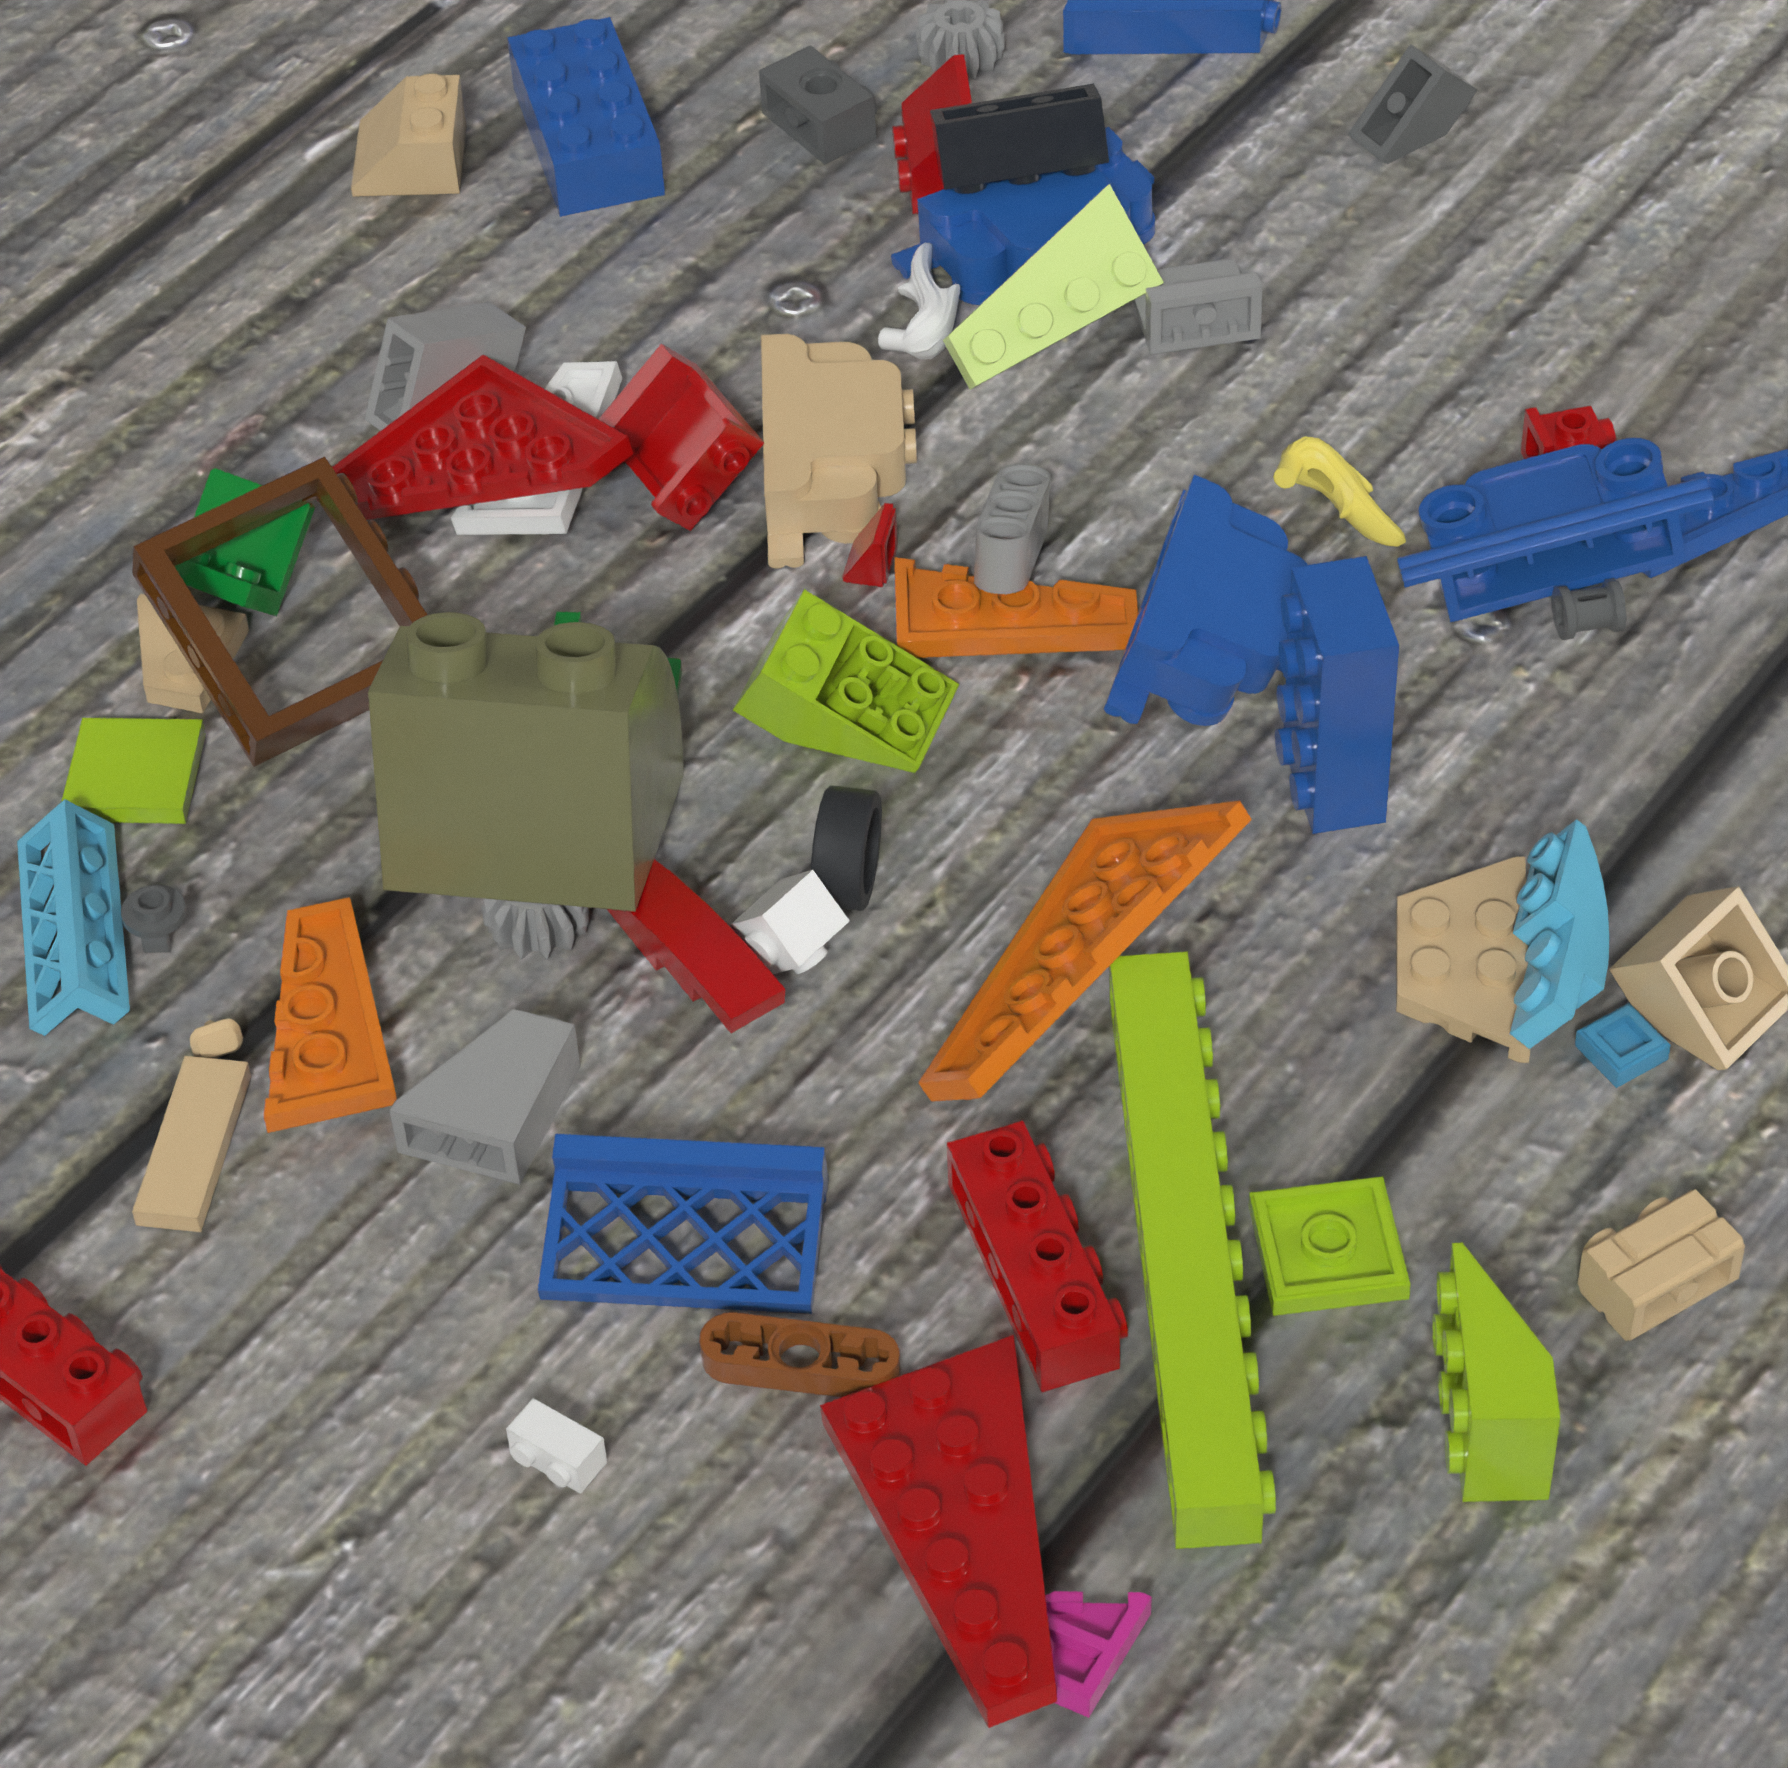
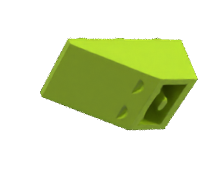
M804 589L776 627L733 711L786 743L916 773L959 684Z
M1452 1243L1449 1271L1437 1272L1436 1294L1438 1313L1433 1314L1432 1318L1434 1355L1443 1356L1445 1371L1439 1372L1438 1379L1441 1414H1450L1451 1430H1446L1447 1473L1460 1475L1462 1502L1549 1500L1561 1419L1553 1357L1463 1243Z

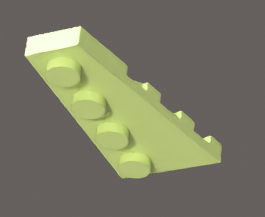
M1110 184L1103 188L1081 211L1069 220L1046 244L943 339L945 346L970 390L1145 295L1146 288L1160 286L1164 283Z

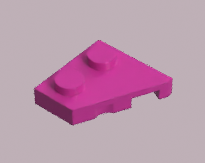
M1053 1591L1045 1595L1058 1700L1055 1704L1088 1718L1090 1717L1150 1617L1152 1596L1142 1592H1128V1603H1083V1592Z

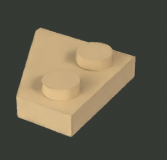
M140 594L137 598L143 686L147 703L203 714L211 698L146 595ZM199 605L227 651L234 659L249 632L246 614Z

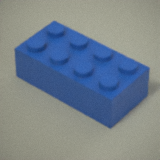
M611 18L586 19L577 24L547 30L537 29L526 34L507 37L513 88L560 217L665 195L660 142Z
M1367 556L1291 567L1290 594L1282 595L1281 597L1282 620L1288 633V640L1279 642V659L1286 684L1277 686V704L1284 728L1275 730V747L1280 765H1290L1292 771L1289 784L1293 806L1296 811L1305 810L1312 834L1386 823L1399 643Z

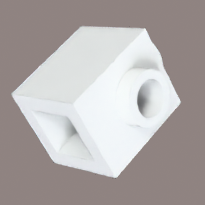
M810 870L780 879L730 925L772 974L791 969L796 974H801L815 966L826 956L828 951L823 945L849 922V919L816 873Z

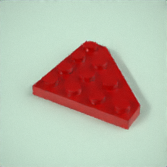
M483 354L332 468L336 474L343 473L350 480L357 495V507L365 519L369 520L591 487L634 453L629 438L624 433Z

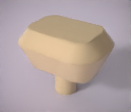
M222 1019L216 1022L209 1020L205 1022L204 1026L196 1028L190 1036V1046L194 1056L215 1059L236 1052L243 1042L241 1029L237 1022L232 1019Z

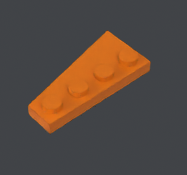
M894 557L897 646L916 658L1125 650L1138 615L1137 593L1135 589L1061 579L1053 587L1036 585L1029 580L1027 586L1019 592L994 594L985 592L974 584V576H969V567L944 564L942 572L916 569L915 560Z
M350 897L287 910L280 968L282 980L280 1000L276 1003L275 1012L276 1037L274 1051H271L269 1064V1098L265 1099L264 1121L267 1133L393 1106L397 1100Z

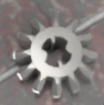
M944 0L943 4H928L926 13L918 17V25L916 26V42L921 64L931 67L934 73L953 55L964 54L967 74L972 79H975L977 71H993L995 61L1002 59V50L1005 48V33L1003 32L1000 11L989 8L987 0L976 2L970 0Z
M483 899L484 906L481 907L484 925L488 927V932L492 933L493 940L496 941L499 950L514 947V951H516L520 960L532 951H539L547 960L551 949L554 947L571 950L575 939L574 936L586 934L587 925L589 923L588 907Z

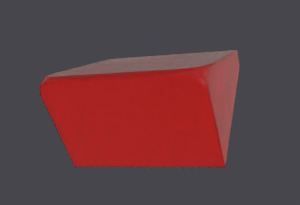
M884 503L854 540L842 575L844 582L883 587L884 583L887 584L898 548L896 508H894V504Z

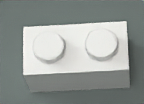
M534 1398L531 1399L506 1428L512 1457L525 1467L533 1466L545 1473L554 1484L560 1487L568 1486L581 1494L607 1464L603 1437Z

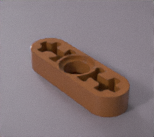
M728 1312L711 1318L700 1332L699 1342L703 1368L711 1378L722 1383L844 1397L901 1376L900 1352L896 1341L889 1334L877 1329ZM730 1341L742 1343V1345L736 1347L733 1355L722 1354V1351L728 1348ZM763 1344H768L769 1360L767 1361L760 1360V1356H763ZM798 1345L812 1347L820 1354L814 1363L805 1367L787 1365L782 1361L781 1356L789 1348ZM831 1352L840 1353L841 1357L837 1356V1369H832ZM866 1358H876L879 1361L875 1362L872 1371L859 1370V1367L864 1365Z

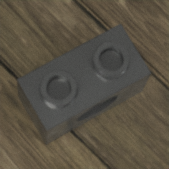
M811 45L759 70L762 114L824 165L876 139L875 115L877 113V103L872 92L866 86L858 84L843 72L836 62L828 60Z

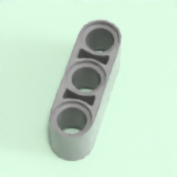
M1013 464L1003 467L998 472L976 526L974 584L979 589L994 594H1011L1019 592L1027 586L1048 531L1050 473L1046 469L1032 464Z

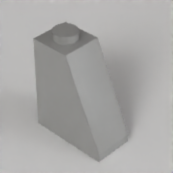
M491 302L389 317L364 419L381 431L483 354L515 372L526 327Z
M516 1009L510 1011L394 1102L390 1109V1116L397 1152L520 1185L580 1068L575 1024L561 1021L551 1015H536Z

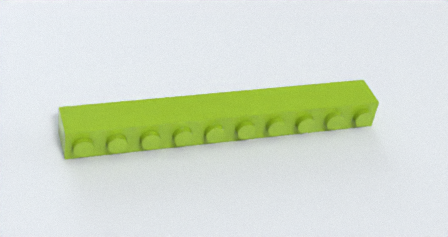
M1188 951L1119 956L1109 966V1004L1175 1549L1262 1543L1263 1514H1275L1276 1512L1275 1486L1272 1470L1259 1471L1257 1454L1267 1453L1266 1421L1263 1410L1251 1411L1249 1395L1259 1394L1258 1365L1256 1353H1243L1241 1338L1251 1336L1250 1308L1247 1295L1235 1296L1233 1281L1243 1280L1242 1251L1239 1239L1227 1240L1226 1226L1235 1225V1204L1232 1185H1220L1218 1172H1227V1145L1225 1132H1213L1211 1119H1220V1097L1217 1079H1205L1204 1073L1205 1067L1213 1066L1211 1031L1209 1027L1198 1028L1197 1017L1206 1015L1203 977L1191 978Z

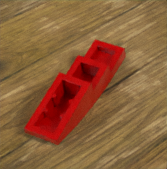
M655 859L636 911L607 909L654 969L658 971L665 967L693 1002L702 998L730 1033L737 1031L785 1003L786 989L751 948L703 899Z

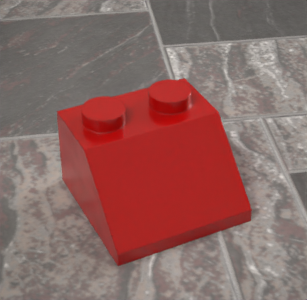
M964 54L953 55L901 103L902 125L892 126L895 159L905 158L897 160L899 192L910 193L912 214H918L917 199L944 189L938 173L930 110L972 103Z

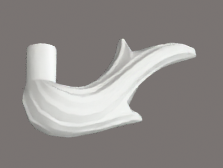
M925 242L918 247L911 262L909 282L898 287L901 295L916 302L919 311L911 319L906 330L884 327L880 331L878 338L881 349L906 352L920 360L932 359L944 351L946 346L943 339L953 330L960 295L959 284L955 283L949 288H941L935 283L931 272L933 247L930 243Z

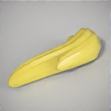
M1302 437L1282 451L1281 461L1273 476L1276 485L1287 489L1297 483L1320 491L1337 508L1339 518L1346 519L1366 538L1386 546L1399 547L1406 543L1402 530L1381 510L1368 494L1373 491V486L1329 444L1319 438Z

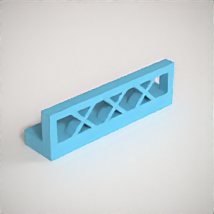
M64 799L17 841L29 1029L44 1036L77 1008L113 1025L130 1011L114 824ZM49 844L41 862V850ZM53 884H54V889H53V891H52V893H51V895H50V898H49V900H48L46 906L44 907V904H45V902H46V900H47V897H48V895H49V893H50V891H51V889H52V886H53ZM56 931H57L56 939H55V941H54V943H53V945H52V948H51V950H50V952H49V954H48V949H49V947H50V945H51V942H52V940H53V938H54V936H55V934H56ZM61 977V992L51 999Z

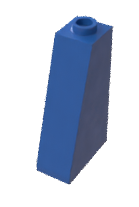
M1068 0L1063 9V53L1073 55L1260 53L1268 33L1275 34L1277 32L1281 17V2L1274 0Z

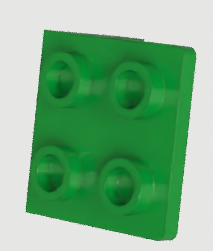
M214 468L209 473L194 517L263 485ZM307 503L174 567L187 586L237 605L277 617L315 506L312 503Z

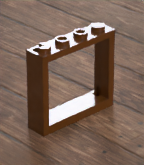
M325 456L133 546L132 575L253 767L368 711V690L383 660L269 716L174 566L317 499L399 627L410 626L414 621L428 615L418 601L419 591L413 577L406 568L401 567L398 569L387 553L388 543L380 526L374 520L367 522L357 507V495L350 480L343 473L336 474Z

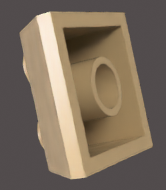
M425 74L422 76H406L360 120L351 184L352 197L460 194L467 127L460 75Z
M1739 886L1687 895L1609 969L1630 1004L1659 1034L1717 1070L1728 1069L1788 1010V965Z

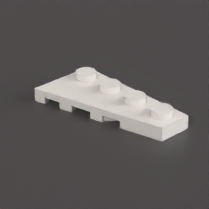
M617 361L568 362L561 365L545 389L599 419L615 400L622 376ZM583 488L459 506L452 515L451 520L457 535L566 534Z

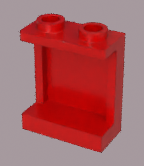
M662 343L599 418L602 422L628 436L634 454L627 458L625 462L655 497L651 503L653 509L659 515L689 531L709 511L715 501L764 444V441L696 363Z

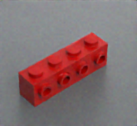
M1024 1121L948 1142V1185L1041 1393L1120 1369V1340L1128 1337L1126 1318L1117 1298L1107 1300L1100 1286L1103 1284V1273L1094 1248L1091 1245L1082 1247L1076 1234L1079 1232L1078 1218L1069 1195L1063 1194L1058 1196L1053 1185L1055 1181L1054 1167L1046 1146L1043 1143L1034 1145Z
M0 1265V1400L83 1465L87 1466L147 1413L139 1384L143 1380L142 1373L136 1363L125 1352L117 1348L109 1352L95 1341L92 1332L81 1319L72 1313H67L63 1317L48 1305L42 1292L26 1278H21L18 1281L14 1280L2 1270Z

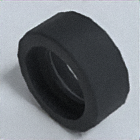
M830 785L824 791L819 806L812 845L811 870L816 873L841 909L863 911L867 907L872 894L878 865L882 826L881 797L875 790Z

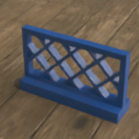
M555 1134L552 1154L555 1171L538 1284V1294L541 1300L812 1314L823 1204L827 1201L829 1181L824 1147ZM569 1191L597 1192L608 1204L607 1207L581 1226L566 1211ZM614 1193H620L622 1195L618 1198ZM647 1195L665 1196L676 1209L650 1229H647L629 1210V1208ZM682 1197H690V1198L685 1201ZM714 1198L731 1199L743 1213L717 1233L696 1213ZM749 1200H757V1202L752 1204ZM781 1202L808 1203L806 1220L784 1237L764 1217L766 1213ZM620 1216L638 1238L612 1258H609L591 1237ZM687 1220L706 1241L678 1262L659 1240ZM754 1223L774 1245L748 1265H745L726 1244ZM565 1226L571 1234L562 1240ZM804 1240L801 1256L794 1247ZM581 1245L601 1265L583 1280L557 1279L559 1261ZM647 1249H650L668 1268L666 1272L650 1284L632 1283L621 1271L622 1268ZM717 1252L736 1274L719 1287H701L689 1272ZM785 1256L800 1272L798 1292L769 1290L757 1276L781 1257ZM611 1277H612V1278L614 1279V1281H615V1282H606V1281H607L609 1278H611ZM680 1281L684 1286L674 1284ZM747 1284L751 1289H741V1288L744 1287V1286Z

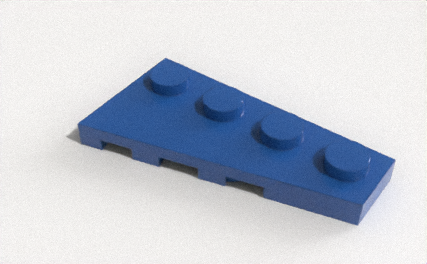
M1788 449L1733 463V473L1724 476L1705 474L1702 471L1681 477L1682 483L1706 476L1709 488L1713 494L1715 506L1679 515L1687 561L1643 573L1651 579L1787 516Z

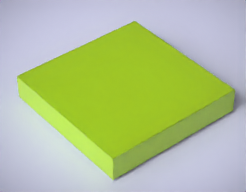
M82 718L62 801L66 799L111 823L186 824L206 736L203 719Z
M1383 1176L1249 1192L1248 1208L1273 1316L1408 1300L1410 1298L1411 1284Z

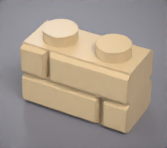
M1696 1189L1688 1191L1673 1201L1666 1197H1661L1646 1206L1634 1223L1618 1232L1613 1228L1603 1229L1586 1243L1582 1251L1578 1286L1580 1293L1599 1313L1603 1312L1605 1314L1606 1321L1625 1341H1631L1739 1279L1745 1244L1743 1237L1723 1217H1717L1716 1209Z

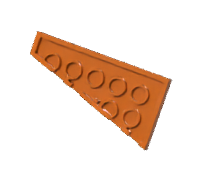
M1241 801L1093 818L919 1080V1085L930 1101L981 1098L1252 820Z

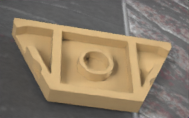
M1516 856L1397 896L1396 1012L1423 1023L1438 1024L1447 1033L1468 1042H1472L1476 1034L1509 1047L1508 1058L1519 1063H1529L1531 1048L1528 1049L1510 1035L1517 1007L1514 1004V997L1523 983L1528 962L1525 961L1528 945L1513 934L1520 907L1516 902L1517 896L1526 884L1525 857Z

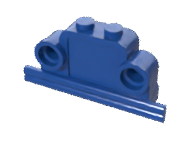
M1106 127L1109 163L1096 165V170L1091 173L1071 176L1065 175L1062 170L1043 173L1040 180L1029 184H1010L1007 179L986 183L987 187L974 193L960 194L954 192V188L943 189L917 199L920 244L891 254V261L894 267L900 270L902 276L908 279L911 276V262L916 250L923 243H930L933 247L931 269L941 266L951 276L952 285L955 283L960 285L959 299L969 304L980 305L1108 184L1112 187L1142 244L1144 245L1149 242L1155 234V215L1152 211V184H1154V176L1138 160L1132 161L1123 152L1120 137L1111 128Z
M1626 438L1615 441L1603 449L1595 445L1581 444L1482 470L1469 477L1465 485H1449L1434 490L1422 500L1419 506L1421 526L1427 534L1430 549L1399 557L1397 562L1405 588L1436 579L1439 580L1451 623L1550 597L1554 587L1567 586L1570 591L1603 583L1604 579H1619L1687 561L1679 515L1713 507L1715 503L1706 476L1668 486L1663 474L1661 451L1655 443L1649 440Z
M1197 475L1193 476L1187 490L1183 489L1170 523L1104 706V711L1114 717L1121 716L1125 722L1130 724H1138L1149 692L1165 698L1174 713L1183 720L1199 726H1211L1225 719L1233 705L1234 695L1237 690L1248 694L1260 693L1267 688L1276 670L1282 672L1279 659V642L1288 640V633L1282 620L1281 597L1282 595L1290 594L1291 567L1308 564L1301 557L1287 551V536L1275 521L1233 503L1229 493L1220 485Z

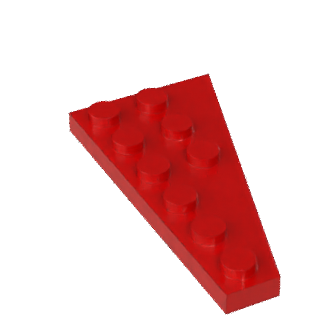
M1014 1334L820 1405L823 1426L988 1728L1058 1702Z

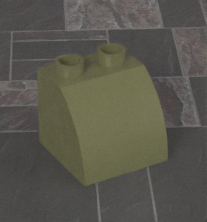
M444 612L424 616L414 621L410 626H400L368 690L383 890L636 911L684 776L678 696L670 663L661 648L654 645L616 643L613 634L606 628L584 622L563 623L544 630L539 636L488 633L484 624L473 616L463 613Z

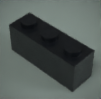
M1094 83L930 110L938 173L944 190L954 188L956 193H974L987 187L986 183L1008 179L1010 184H1029L1040 180L1043 173L1063 170L1065 175H1084L1096 170V165L1109 163L1102 99Z

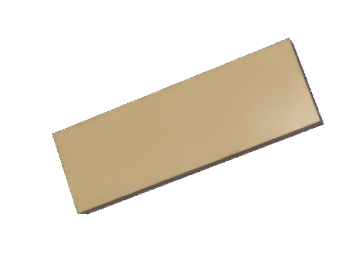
M184 1056L132 1210L136 1226L192 1232L202 1231L251 1080L248 1062Z

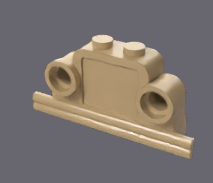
M792 334L761 335L764 496L768 534V564L776 569L786 565L797 568L804 564L803 533L821 532L832 541L846 544L853 543L858 534L881 508L878 497L894 495L905 486V464L917 463L915 428L904 429L903 427L906 424H915L913 389H901V373L895 364L886 360H871L869 352L858 344L851 342L805 344L801 338Z

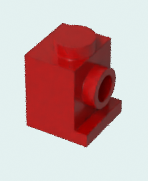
M1591 405L1542 415L1539 414L1536 407L1525 409L1521 454L1524 459L1581 444L1595 445L1603 449L1616 441L1615 429L1609 418L1598 420Z

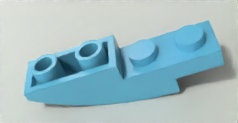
M1577 819L1557 835L1552 832L1547 833L1534 845L1527 859L1530 869L1526 884L1520 890L1516 900L1520 907L1513 934L1527 944L1529 948L1525 954V961L1528 962L1525 977L1514 997V1004L1517 1007L1510 1035L1528 1049L1572 1019L1576 1009L1604 990L1610 940L1608 908L1603 879L1587 827Z

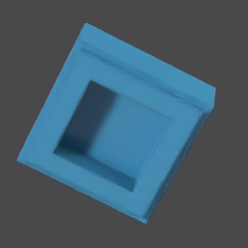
M1630 1003L1579 1029L1576 1033L1575 1046L1616 1088L1669 1060L1671 1047Z

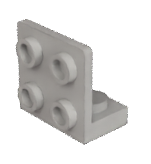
M1234 259L1157 269L1164 283L1160 286L1146 288L1145 295L1132 301L1150 355L1220 344H1232L1261 338L1263 291L1258 272L1241 274Z

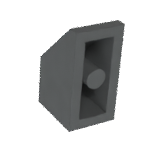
M1410 44L1348 135L1382 162L1389 164L1447 135L1478 89L1440 61Z

